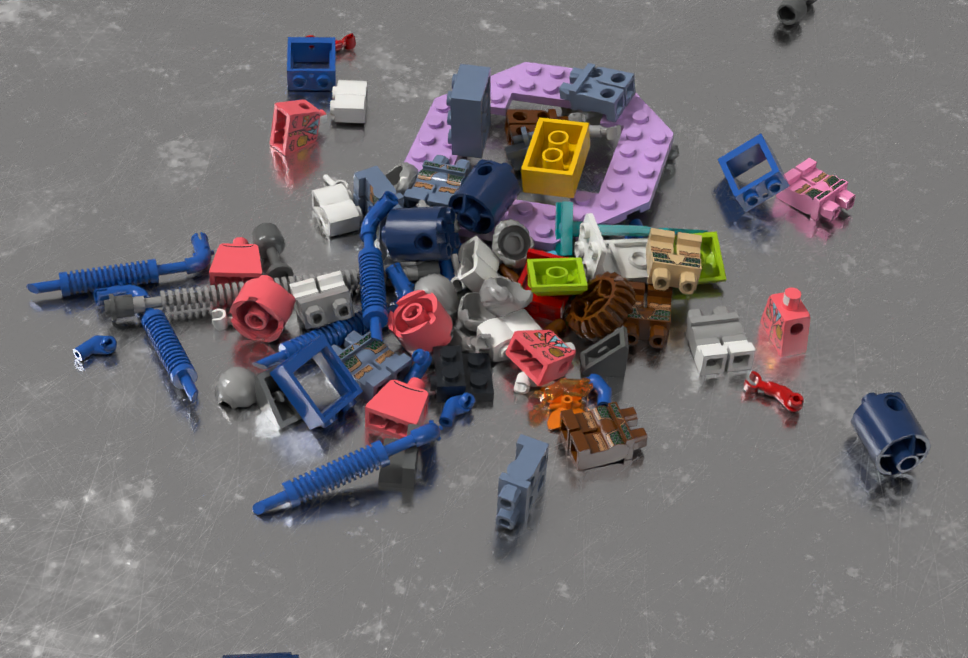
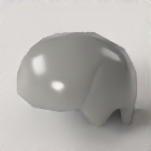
M466 293L462 296L458 307V318L460 323L469 331L477 333V326L492 318H499V316H494L485 309L481 303L479 293Z
M243 367L227 369L221 374L215 388L217 401L219 403L227 402L232 409L249 407L255 403V374Z

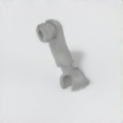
M571 113L568 115L569 121L584 122L582 121L581 113ZM589 124L590 137L602 138L607 136L608 140H614L617 136L621 135V125L606 128L601 125Z
M452 326L450 333L451 341L449 342L452 346L461 345L462 351L490 350V347L486 346V338H491V334L467 337L455 326Z

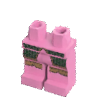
M811 158L806 159L797 165L795 169L793 168L784 174L790 187L776 194V198L805 214H811L810 218L815 221L822 217L833 221L840 214L841 207L848 211L854 206L856 195L847 190L848 182L816 168L817 162Z

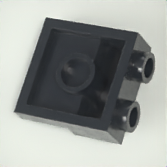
M461 345L433 347V354H431L432 362L428 371H433V374L429 375L430 391H435L436 403H445L449 398L464 393L472 394L475 402L494 400L489 353H462Z

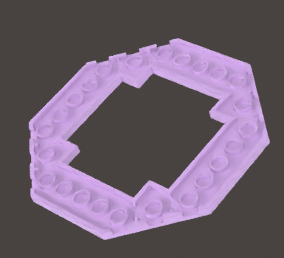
M524 62L492 75L491 114L506 116V110L509 109L512 100L571 108L570 101L560 99L559 88L563 82L570 84L569 76L573 68ZM635 93L627 107L625 106V110L616 122L608 121L606 115L603 114L600 125L606 128L621 125V136L599 194L576 190L574 198H570L569 202H573V221L584 222L585 215L593 213L597 224L614 225L627 219V215L637 210L641 213L650 209L674 140V133L637 93ZM447 94L434 99L404 161L414 165L418 171L423 169L422 165L425 160L433 161L436 155L446 156L449 159L450 165H456L457 161L462 158V156L452 155V144H448V133L451 126L447 125L448 111L451 109L450 106L446 105ZM515 200L500 220L512 219L523 224L533 238L534 248L555 251L556 244L561 242V239L556 240L555 237L556 206ZM460 226L458 234L463 237L473 238L477 236L479 239L492 241L495 228L487 234H476Z

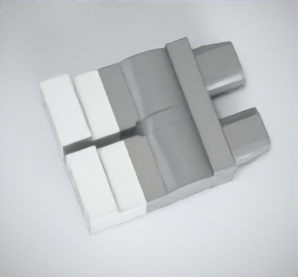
M341 271L316 277L320 293L316 288L313 278L289 284L291 294L296 300L294 304L295 310L306 329L320 327L324 324L342 321L355 316L350 291L343 281Z
M726 306L714 308L712 315H704L700 309L688 311V326L685 337L687 342H689L699 375L724 373L725 368L727 372L751 369L756 350L752 342L748 343L737 312L730 313ZM734 356L741 357L743 361L734 363ZM708 359H713L716 362L713 366L706 365Z

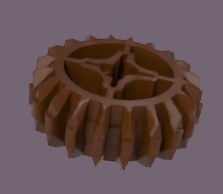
M607 271L603 275H596L593 280L589 279L587 291L575 295V298L569 302L570 307L566 310L568 325L576 335L586 341L592 340L595 342L599 338H605L617 328H621V324L624 321H628V314L634 311L632 306L637 302L635 300L636 293L631 283L616 272L609 273Z

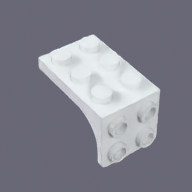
M587 213L584 222L580 224L578 241L574 244V254L576 257L582 258L587 281L589 279L593 280L596 275H603L608 271L609 273L616 272L628 281L648 284L646 263L648 238L603 240L593 213Z

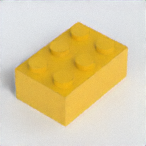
M539 117L521 168L523 192L574 198L590 149L589 123Z

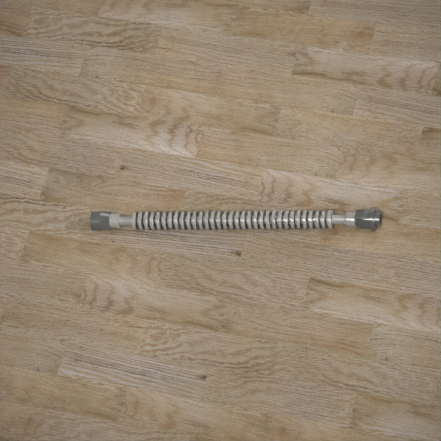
M438 261L415 262L414 265H406L403 268L409 281H419L421 277L423 278L429 274H440ZM385 265V266H384V271H385V269H386L387 267H389L390 265ZM357 268V273L355 269H350V273L348 269L343 270V281L349 291H351V287L352 290H358V286L360 289L359 268ZM384 272L385 285L392 286L390 279ZM313 273L309 274V278L306 274H303L302 280L300 275H295V281L293 276H288V282L286 277H281V283L278 277L274 278V281L291 294L289 284L313 278L316 288L320 293L316 277L321 276V273H316L315 276ZM243 281L239 282L238 288L236 282L231 283V288L229 283H225L224 289L222 284H217V290L215 285H210V291L208 286H203V292H201L200 286L196 287V292H194L193 287H190L189 293H187L186 288H182V294L179 293V289H174V295H172V290H167V296H165L163 290L160 291L159 297L144 298V296L132 297V294L119 296L109 294V299L104 300L106 317L111 316L112 321H117L116 318L135 316L134 313L145 312L146 308L161 307L165 313L167 312V307H169L170 312H173L174 306H176L177 311H181V305H183L184 310H188V304H190L191 309H196V303L198 309L203 308V302L206 308L210 307V302H212L213 307H216L217 301H219L220 306H224V300H226L227 305H231V299H233V302L235 301L244 283Z

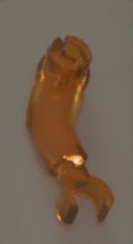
M562 378L546 387L544 392L536 390L529 398L536 397L540 400L541 404L533 406L535 411H539L546 405L548 400L552 401L561 395L587 396L593 388V383L589 384L591 380L588 378Z

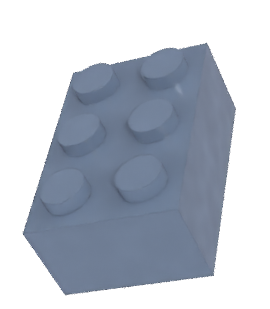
M460 64L458 73L453 74L452 77L453 90L447 93L446 105L450 106L451 109L448 111L447 125L451 126L448 133V144H452V155L482 158L491 127V67Z

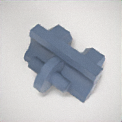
M525 126L520 127L521 135L513 136L514 144L505 146L507 159L511 160L516 171L522 168L534 131L527 133Z

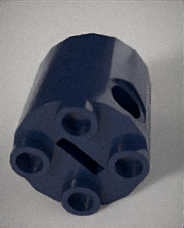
M479 160L448 202L449 207L454 208L457 214L456 219L460 226L476 234H487L495 228L521 192L519 183L514 175V168L508 163L500 164L492 160Z
M445 206L394 208L390 210L386 224L382 227L381 239L383 245L387 247L392 261L420 262L447 261L450 259L453 250L458 249L460 245L459 234L455 232L454 228L455 210L453 207L447 208Z
M874 392L866 394L861 399L862 404L854 412L850 422L876 469L885 475H897L912 470L922 463L929 454L931 448L930 441L900 392H888L878 395Z

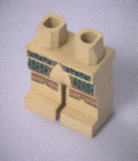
M651 228L646 245L647 283L653 284L656 290L664 291L669 287L679 288L683 294L692 295L694 290L696 291L702 270L700 258L702 235L678 232L673 247L675 231Z

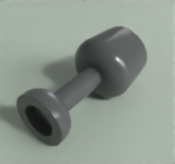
M783 0L777 9V17L783 24L792 25L805 16L807 11L806 4H813L817 0Z
M262 223L253 230L252 239L253 244H256L259 248L260 257L269 259L271 266L268 268L266 275L273 279L278 277L280 283L281 277H286L288 282V276L294 275L293 270L287 263L281 262L279 255L285 249V239L275 224Z

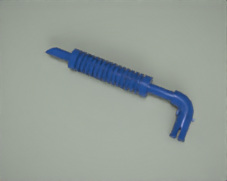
M385 191L373 207H368L369 212L362 222L360 232L364 248L358 253L363 324L371 329V338L379 342H383L382 328L388 323L383 257L382 252L375 247L374 241L377 238L376 231L379 224L390 210L399 203L397 196L390 191Z
M200 232L201 239H199L198 233L191 237V243L195 252L193 257L184 258L182 262L157 265L156 259H149L147 263H145V260H142V263L136 261V264L134 262H131V265L125 263V266L121 263L119 267L117 264H114V267L108 265L109 268L103 266V269L97 267L98 270H95V267H93L92 271L86 268L87 271L85 272L84 269H81V272L75 270V273L70 271V274H67V271L59 272L58 280L27 284L26 287L34 294L61 290L62 297L71 296L70 293H73V295H76V292L82 294V291L87 293V290H90V293H92L93 289L116 286L120 282L123 285L134 284L136 286L137 283L143 285V282L146 285L148 281L151 284L159 283V276L181 272L193 274L202 271L211 262L214 250L210 249L207 235Z
M398 262L395 263L396 267L392 264L384 272L396 290L394 293L399 300L406 294L413 292L415 285L409 281L401 264ZM398 300L392 302L391 306L387 307L388 314L390 310L394 313L398 307L396 304ZM361 310L355 313L354 317L329 323L314 331L312 330L309 333L307 332L304 335L302 334L299 337L279 344V352L253 362L252 365L265 370L281 364L309 341L322 334L331 346L337 345L340 347L344 345L345 338L352 331L355 330L364 336L369 331L371 332V329L364 326Z
M122 282L116 286L94 289L93 292L97 306L104 305V300L109 299V294L114 296L132 294V297L144 296V298H151L145 289L136 285H123ZM146 308V311L143 312L144 316L141 323L173 385L178 389H184L191 403H194L198 396V389L194 384L198 378L195 368L165 313L159 309Z
M429 420L428 424L411 430L409 435L383 446L380 440L371 443V447L366 445L365 449L363 447L360 448V452L358 450H355L354 454L350 452L349 457L344 455L343 459L341 457L337 458L338 462L332 460V464L328 462L326 467L323 464L321 469L319 467L315 468V472L313 470H310V474L305 472L304 477L302 475L298 476L299 479L294 477L293 482L287 480L281 483L284 491L255 503L252 510L255 514L260 515L287 502L290 503L292 508L301 505V501L306 503L307 498L309 501L312 500V496L317 498L318 493L321 496L323 491L328 493L329 489L331 491L335 490L334 486L339 488L340 484L346 485L345 481L350 483L351 479L357 480L356 476L362 478V474L366 476L368 471L373 473V469L377 471L379 466L384 468L390 465L389 457L414 445L420 447L424 444H431L435 440L440 441V430H443V427L436 425L434 420Z

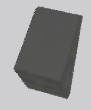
M622 326L580 353L581 373L583 375L598 374L600 376L625 377L629 350L627 328Z
M276 365L255 375L256 405L277 429H281L302 418L270 375V372L279 366Z

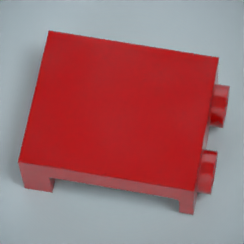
M529 248L527 251V259L569 258ZM526 261L518 283L521 284L524 290H531L528 286ZM533 293L532 302L523 309L533 319L551 323L557 318L563 319L572 295L538 296Z

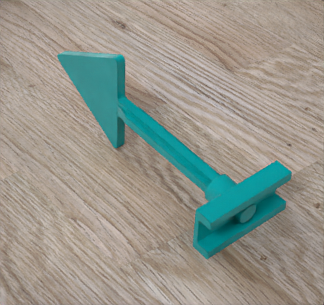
M569 201L556 202L555 237L556 240L561 239V242L556 244L555 251L559 256L572 255L573 237H579L580 224L583 222L573 221V202ZM597 224L601 235L645 237L649 236L650 229L652 228L635 225ZM659 228L675 231V235L678 232L689 234L708 232V230Z

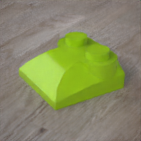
M717 231L693 233L695 235H702L700 247L702 270L698 284L726 282L727 279ZM675 235L673 247H674V245H675V241H676L677 235Z
M581 257L527 259L528 286L534 294L538 296L578 295L587 291L588 285Z

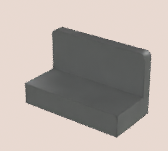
M408 424L407 435L410 434L411 430L420 427V425ZM385 438L383 446L398 439ZM414 445L390 456V465L384 468L380 467L378 485L381 487L414 489L419 447Z

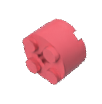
M261 275L259 278L251 279L243 285L229 310V314L231 313L233 317L231 323L241 335L255 341L258 337L265 339L264 342L275 341L281 335L294 310L295 297L268 275Z
M424 290L410 292L396 302L398 307L394 313L390 310L388 314V328L411 355L419 348L432 352L433 347L446 346L451 341L452 318L433 293L428 294Z

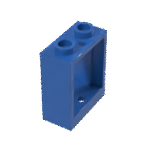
M288 37L287 90L332 91L333 86H336L335 37ZM294 62H329L330 69H294Z
M762 134L757 135L718 159L734 197L745 212L790 187L772 148ZM767 159L772 171L740 189L736 177Z
M323 334L309 341L270 372V375L310 430L320 425L323 429L331 425L338 419L335 414L340 410L345 412L357 403L354 398L363 392ZM312 357L340 395L321 412L293 374Z

